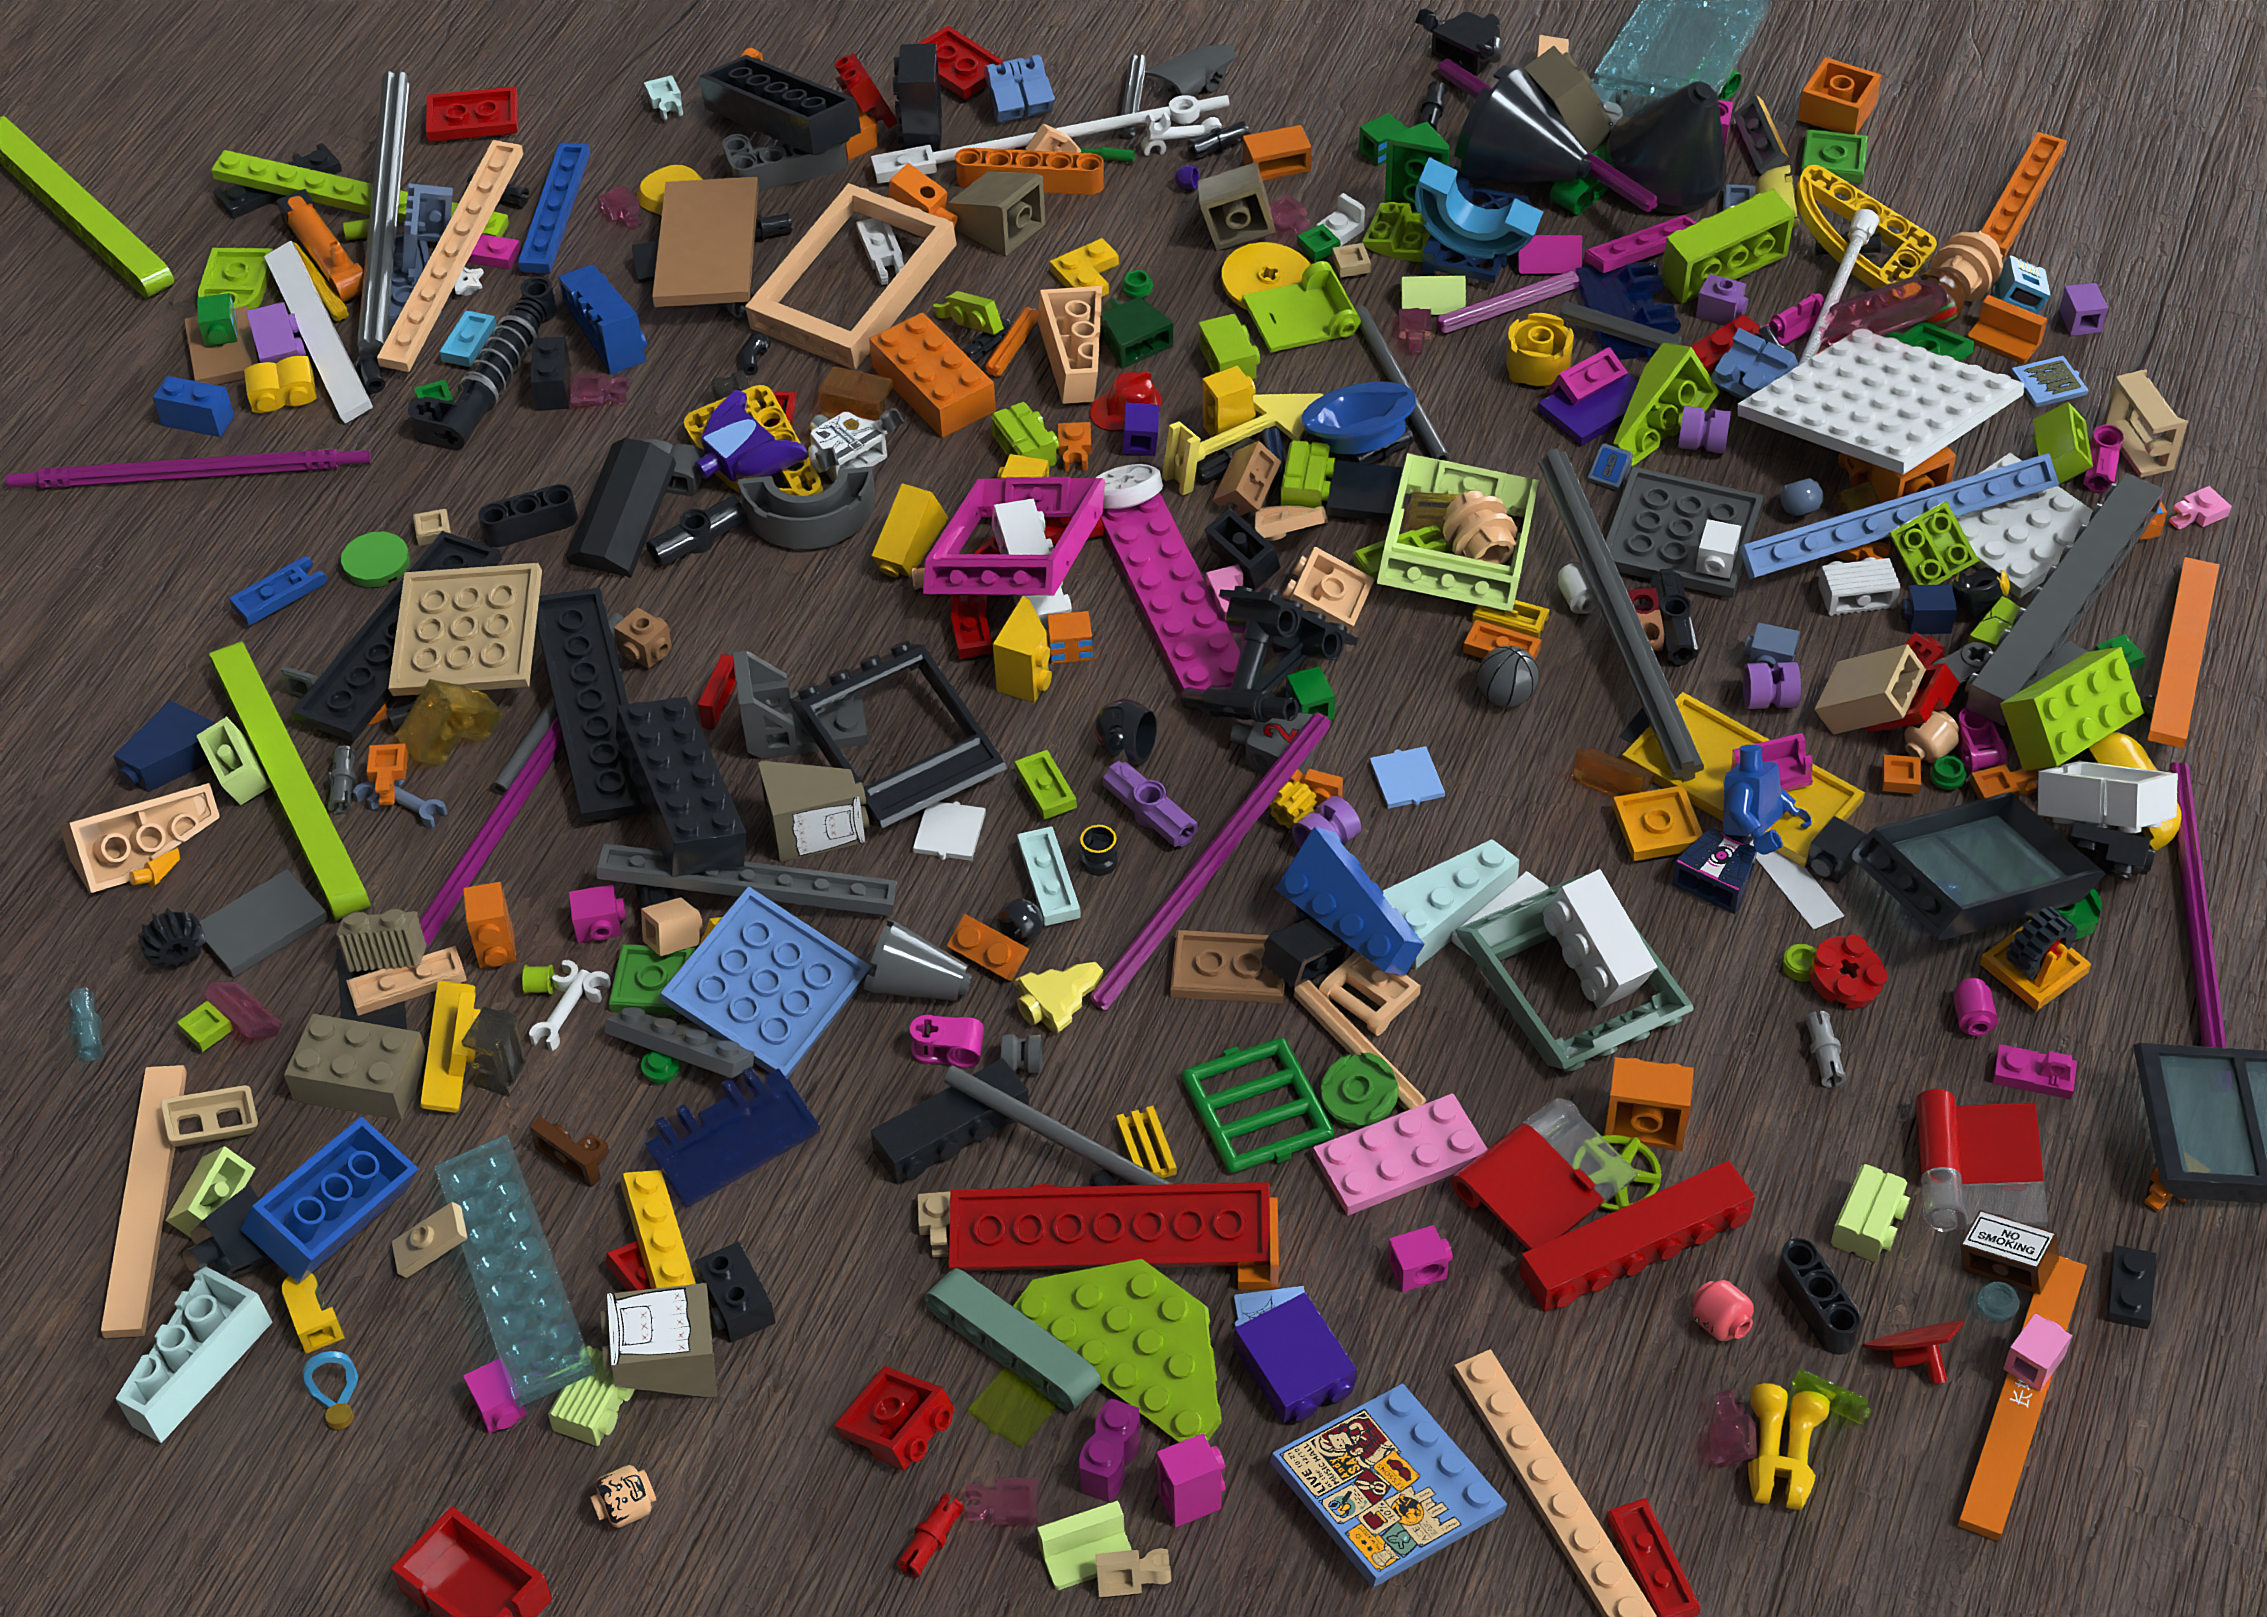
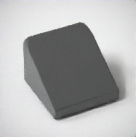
M285 666L281 668L287 691L295 696L303 698L319 679L317 676Z

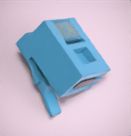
M2011 255L2003 265L2001 276L1994 283V297L2035 314L2040 312L2051 296L2045 270L2035 267V265L2032 266L2028 262L2025 263L2021 259L2018 260V258Z

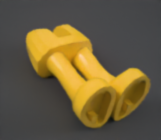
M1758 1384L1752 1387L1750 1391L1751 1408L1760 1421L1758 1458L1748 1462V1476L1752 1497L1756 1503L1769 1505L1774 1487V1476L1787 1478L1785 1507L1799 1511L1804 1507L1816 1476L1808 1466L1810 1437L1813 1429L1827 1419L1830 1401L1823 1394L1813 1391H1803L1793 1396L1789 1412L1787 1457L1779 1456V1449L1788 1401L1787 1391L1775 1384Z

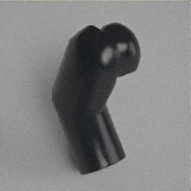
M762 333L752 334L739 352L742 370L746 375L750 376L758 372L756 355L758 352L764 354L767 352L766 348H770V339L762 336Z

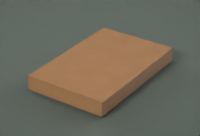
M247 306L234 308L237 315L238 342L205 347L198 325V316L184 319L195 381L219 385L245 379L244 370L251 365L259 363L254 337L246 312L248 311Z
M1177 930L1170 989L1171 997L1284 1004L1285 983L1283 978L1279 979L1278 974L1274 975L1272 970L1268 971L1267 966H1262L1261 963L1265 951L1264 943L1269 935Z

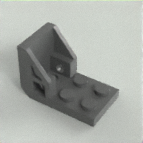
M747 650L733 652L739 706L747 752L762 759L821 751L789 702V699L799 694L798 692H789L787 674ZM860 690L825 706V711L817 714L839 748L868 744Z

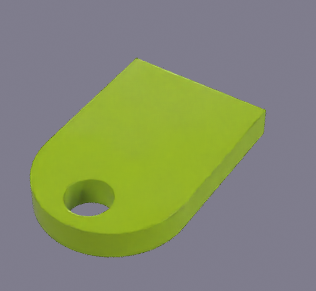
M212 248L198 289V297L230 293L234 308L247 306L248 310L257 309L263 300L271 275V270L264 256L274 251L273 248Z

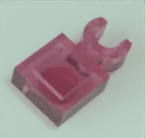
M574 374L570 392L571 405L604 406L605 399H611L616 403L627 402L626 390L630 388L628 378L616 377L612 380H607L606 374Z
M1037 1478L995 1479V1490H987V1488L980 1484L965 1486L966 1499H978L981 1501L976 1506H965L966 1519L978 1521L984 1519L988 1514H995V1525L1038 1524Z

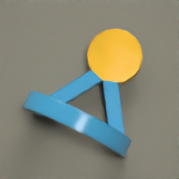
M336 1351L322 1352L313 1356L305 1363L302 1369L304 1384L309 1395L328 1408L325 1413L328 1426L335 1430L344 1429L354 1419L352 1409L347 1403L357 1385L358 1373L348 1355ZM325 1363H338L345 1368L347 1384L337 1403L322 1394L312 1379L313 1371Z

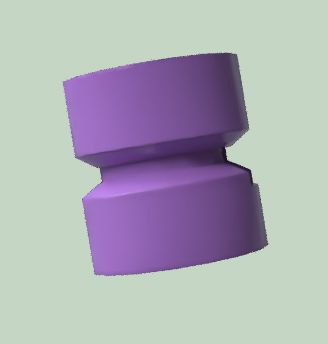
M1684 406L1678 448L1697 450L1700 446H1704L1706 452L1725 454L1731 412L1712 409L1709 414H1706L1703 408Z
M1797 662L1775 663L1773 668H1770L1767 663L1745 664L1743 671V696L1746 709H1767L1771 703H1774L1776 708H1798L1801 695V679Z
M1330 796L1317 806L1313 813H1308L1292 827L1294 841L1299 849H1301L1314 827L1336 832L1342 840L1343 846L1361 832V822L1357 813L1347 801L1338 796Z

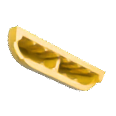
M2113 732L2089 747L2099 764L2157 771L2143 747L2128 735ZM2178 802L2175 818L2161 821V826L2141 827L2145 837L2151 839L2150 845L2155 852L2166 846L2179 830L2181 809Z

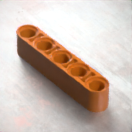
M963 148L955 154L957 184L965 189L988 171L1040 174L1043 176L1044 193L1095 195L1104 189L1103 159L1101 156L1093 153Z

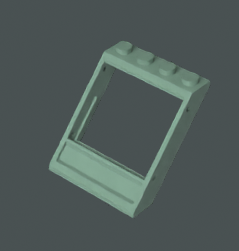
M1580 874L1455 929L1462 944L1548 1066L1563 1069L1564 1072L1574 1071L1585 1065L1584 1060L1595 1055L1602 1057L1618 1050L1617 1045L1623 1042H1635L1645 1039L1650 1035L1649 1031L1658 1026L1669 1027L1682 1021V1015L1694 1010L1691 1001L1633 924L1657 965V969L1649 976L1648 981L1658 994L1651 996L1650 1002L1571 1038L1563 1040V1037L1554 1040L1500 960L1555 937L1546 929L1542 912L1562 886L1582 878L1586 874Z

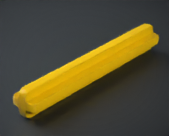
M292 242L296 246L326 310H329V315L336 322L347 319L349 316L347 306L300 246Z

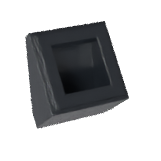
M659 241L632 246L638 283L655 279Z

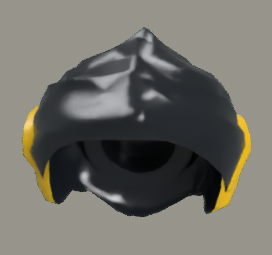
M1984 567L1974 574L1967 576L1962 571L1957 574L1956 580L1953 578L1951 583L1956 603L1959 607L1967 609L1976 617L1988 613L2002 596H2008L2010 589L2009 576L2004 570L1998 572L1990 567Z

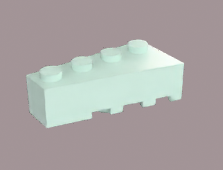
M1491 839L1383 890V896L1389 904L1399 911L1425 944L1411 965L1412 968L1416 970L1452 941V933L1455 932V929L1461 927L1518 879L1519 859Z
M208 1267L194 1272L195 1281L189 1291H182L175 1302L176 1312L167 1325L162 1324L154 1336L157 1341L149 1355H142L116 1397V1401L131 1426L160 1443L167 1438L273 1323L256 1292Z

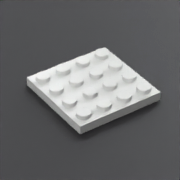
M2009 453L1980 473L2022 460ZM2059 486L1964 514L1956 517L1979 560V562L1973 565L1978 569L1990 567L1998 572L2004 570L2009 576V591L2018 598H2021L2044 582L2052 565L2058 566L2060 564L2059 560L2063 550L2068 544L2074 545L2079 528L2083 523L2086 525L2090 523L2089 520L2093 510Z

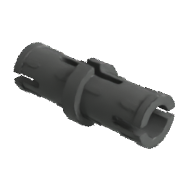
M338 746L333 750L332 771L328 774L327 784L330 787L328 809L329 811L334 810V814L342 815L351 810L352 787L356 786V775L354 773L356 752L354 749L350 750L349 746Z

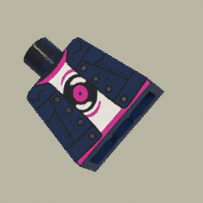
M1708 829L1675 861L1672 885L1735 914L1754 871L1757 851L1754 846L1750 845L1753 837L1726 835L1718 829Z

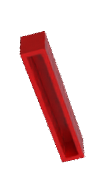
M1728 1160L1522 1253L1520 1276L1544 1312L1557 1306L1559 1308L1566 1307L1574 1302L1577 1297L1592 1290L1594 1292L1601 1291L1609 1286L1612 1281L1622 1276L1636 1275L1647 1265L1657 1260L1671 1259L1682 1249L1692 1244L1706 1243L1715 1234L1725 1229L1741 1227L1751 1218L1755 1195Z

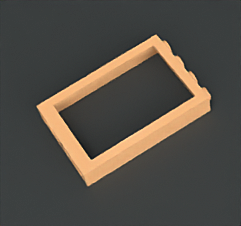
M848 183L745 306L750 328L856 370L870 353L869 338L892 326L957 245L953 222L943 217L926 213L919 208L897 202L892 198L881 196L866 188H860ZM854 211L926 238L851 331L779 303Z

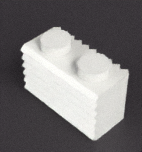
M1869 557L1858 562L1843 563L1835 561L1821 566L1818 587L1830 616L1834 614L1839 616L1841 613L1846 615L1848 612L1853 614L1855 611L1857 613L1861 611L1867 612L1868 610L1874 611L1875 609L1879 611L1882 608L1886 610L1896 607L1900 583H1898V578H1896L1890 558L1876 559Z

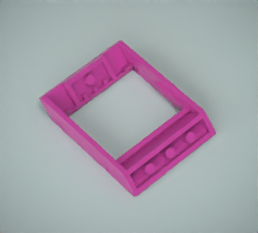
M1070 477L977 479L925 559L923 594L1054 596L1103 513L1105 479ZM1034 499L1037 511H1042L1044 517H1073L1050 555L959 554L980 519L993 516V509L996 504Z

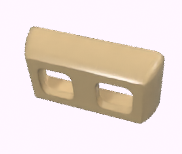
M246 1085L166 1098L161 1101L169 1142L174 1147L250 1135L258 1126L251 1088ZM233 1110L240 1113L242 1125L225 1128L219 1127L217 1119L219 1113ZM192 1117L200 1118L203 1131L180 1135L177 1124L179 1120Z

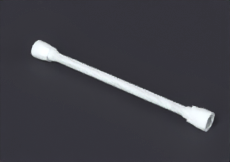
M1860 209L1854 214L1847 235L1850 243L1806 344L1799 365L1817 354L1859 251L1863 245L1868 243L1877 228L1879 218L1875 212L1869 209Z

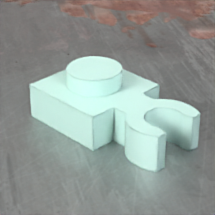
M672 75L644 82L648 99L653 109L659 108L660 116L663 120L668 119V111H676L679 116H683L681 92Z

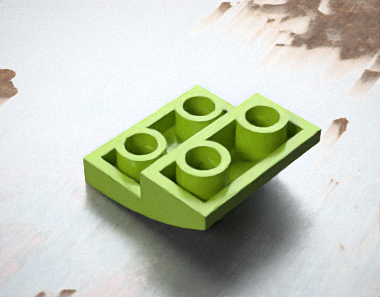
M1380 203L1362 243L1365 248L1391 258L1422 262L1423 250L1431 234L1424 227L1425 220L1421 213H1412L1410 203Z
M1947 501L1940 503L1889 532L1916 585H1938L1953 577L1956 573L1979 562Z

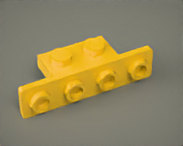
M439 981L437 983L420 1107L423 1109L454 1113L459 1111L466 1062L474 1063L477 1040H470V1032H478L481 1009H474L476 994L474 985Z

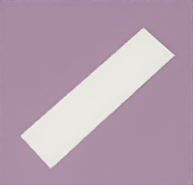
M1776 851L1766 855L1757 852L1756 859L1813 930L1844 917L1843 913L1805 867Z

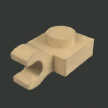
M950 1192L918 1194L920 1235H930L932 1258L948 1257Z
M1159 1548L1151 1550L1142 1559H1139L1138 1550L1095 1554L1099 1597L1142 1593L1141 1584H1167L1171 1582L1168 1549Z

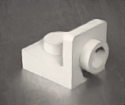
M1343 193L1338 196L1337 210L1316 224V226L1324 224L1341 240L1340 246L1364 231L1365 207Z

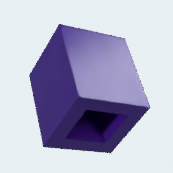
M1125 404L1122 454L1156 455L1159 405Z

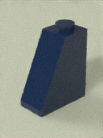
M170 700L113 755L119 770L118 776L125 784L131 787L137 786L150 792L210 763L196 735L214 725L215 722Z

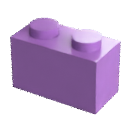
M284 302L246 311L260 363H277L291 356H306L301 337L294 338L293 333L299 332L295 314L287 313Z

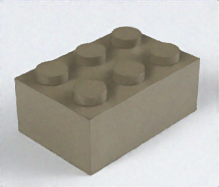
M1552 46L1525 66L1524 70L1533 79L1583 146L1589 152H1593L1607 141L1611 133L1608 126L1611 123V119L1602 107L1599 108L1602 101L1598 94L1592 88H1589L1593 83L1588 74L1583 69L1576 70L1577 65L1567 52L1562 55L1555 46Z
M312 1014L284 1073V1077L295 1102L402 1120L426 1066L427 1053L421 1034L418 1031Z

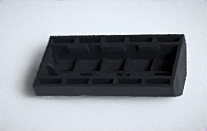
M626 437L611 445L566 556L569 564L632 578L677 464L672 455L650 442Z

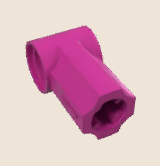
M2100 425L2093 432L2090 442L2093 468L2085 471L2083 482L2090 492L2102 494L2115 482L2119 452L2124 435L2119 428L2113 425Z

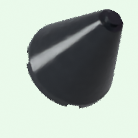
M1511 63L1498 69L1493 74V77L1499 79V81L1492 90L1483 87L1462 127L1454 154L1455 157L1461 159V168L1454 167L1458 171L1457 175L1469 178V183L1577 182L1580 178H1586L1592 167L1590 153L1526 70Z
M1693 82L1626 113L1614 125L1607 139L1605 149L1607 164L1655 194L1658 205L1653 210L1674 214L1699 210L1705 206L1707 201L1713 197L1715 198L1723 185L1727 167L1718 95L1716 90L1706 82Z

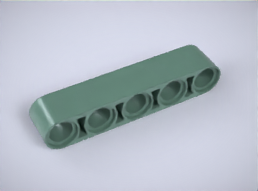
M953 1268L925 1294V1303L937 1318L1064 1411L1073 1412L1101 1384L1099 1373L1087 1360L964 1271Z

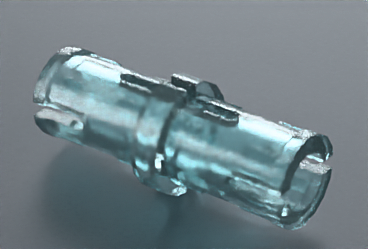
M87 988L75 989L69 994L68 998L72 1010L70 1027L77 1039L78 1056L80 1059L84 1057V1061L97 1060L103 1055L104 1050L100 1038L102 1021L95 1010L94 994L91 990L88 992Z

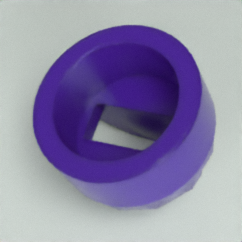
M1186 165L1180 167L1175 174L1176 184L1184 190H1197L1199 181L1197 166Z

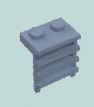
M408 183L402 272L408 273V281L414 282L418 240L439 242L451 219L453 188Z

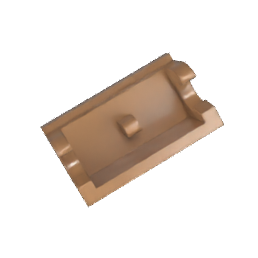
M1259 441L1235 451L1212 501L1218 506L1226 505L1229 502L1236 504L1237 506L1233 511L1239 516L1250 511L1254 513L1259 511L1281 461Z

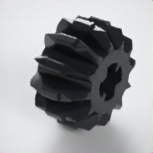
M167 907L165 912L160 915L153 913V920L143 922L142 931L138 933V942L144 957L150 964H157L160 969H164L170 964L176 969L179 963L184 961L191 963L190 957L201 954V946L206 941L199 919L195 917L193 912H186L183 907L176 909L174 912Z

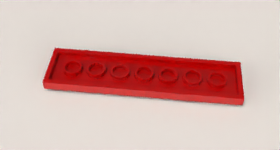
M1269 1182L950 1190V1271L953 1268H958L962 1271L1090 1269L1143 1259L1153 1267L1270 1265Z

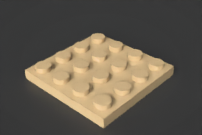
M539 563L405 572L388 688L393 696L529 687L542 569Z

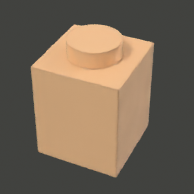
M680 897L641 908L643 942L659 956L700 945L701 915L696 908H693L683 898Z

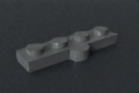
M635 1007L624 1008L621 1012L606 1019V1034L730 1078L753 1066V1051L740 1047L734 1041H722L710 1037L706 1030L697 1024L685 1023L676 1025L674 1020L656 1018L645 1014L644 1010Z

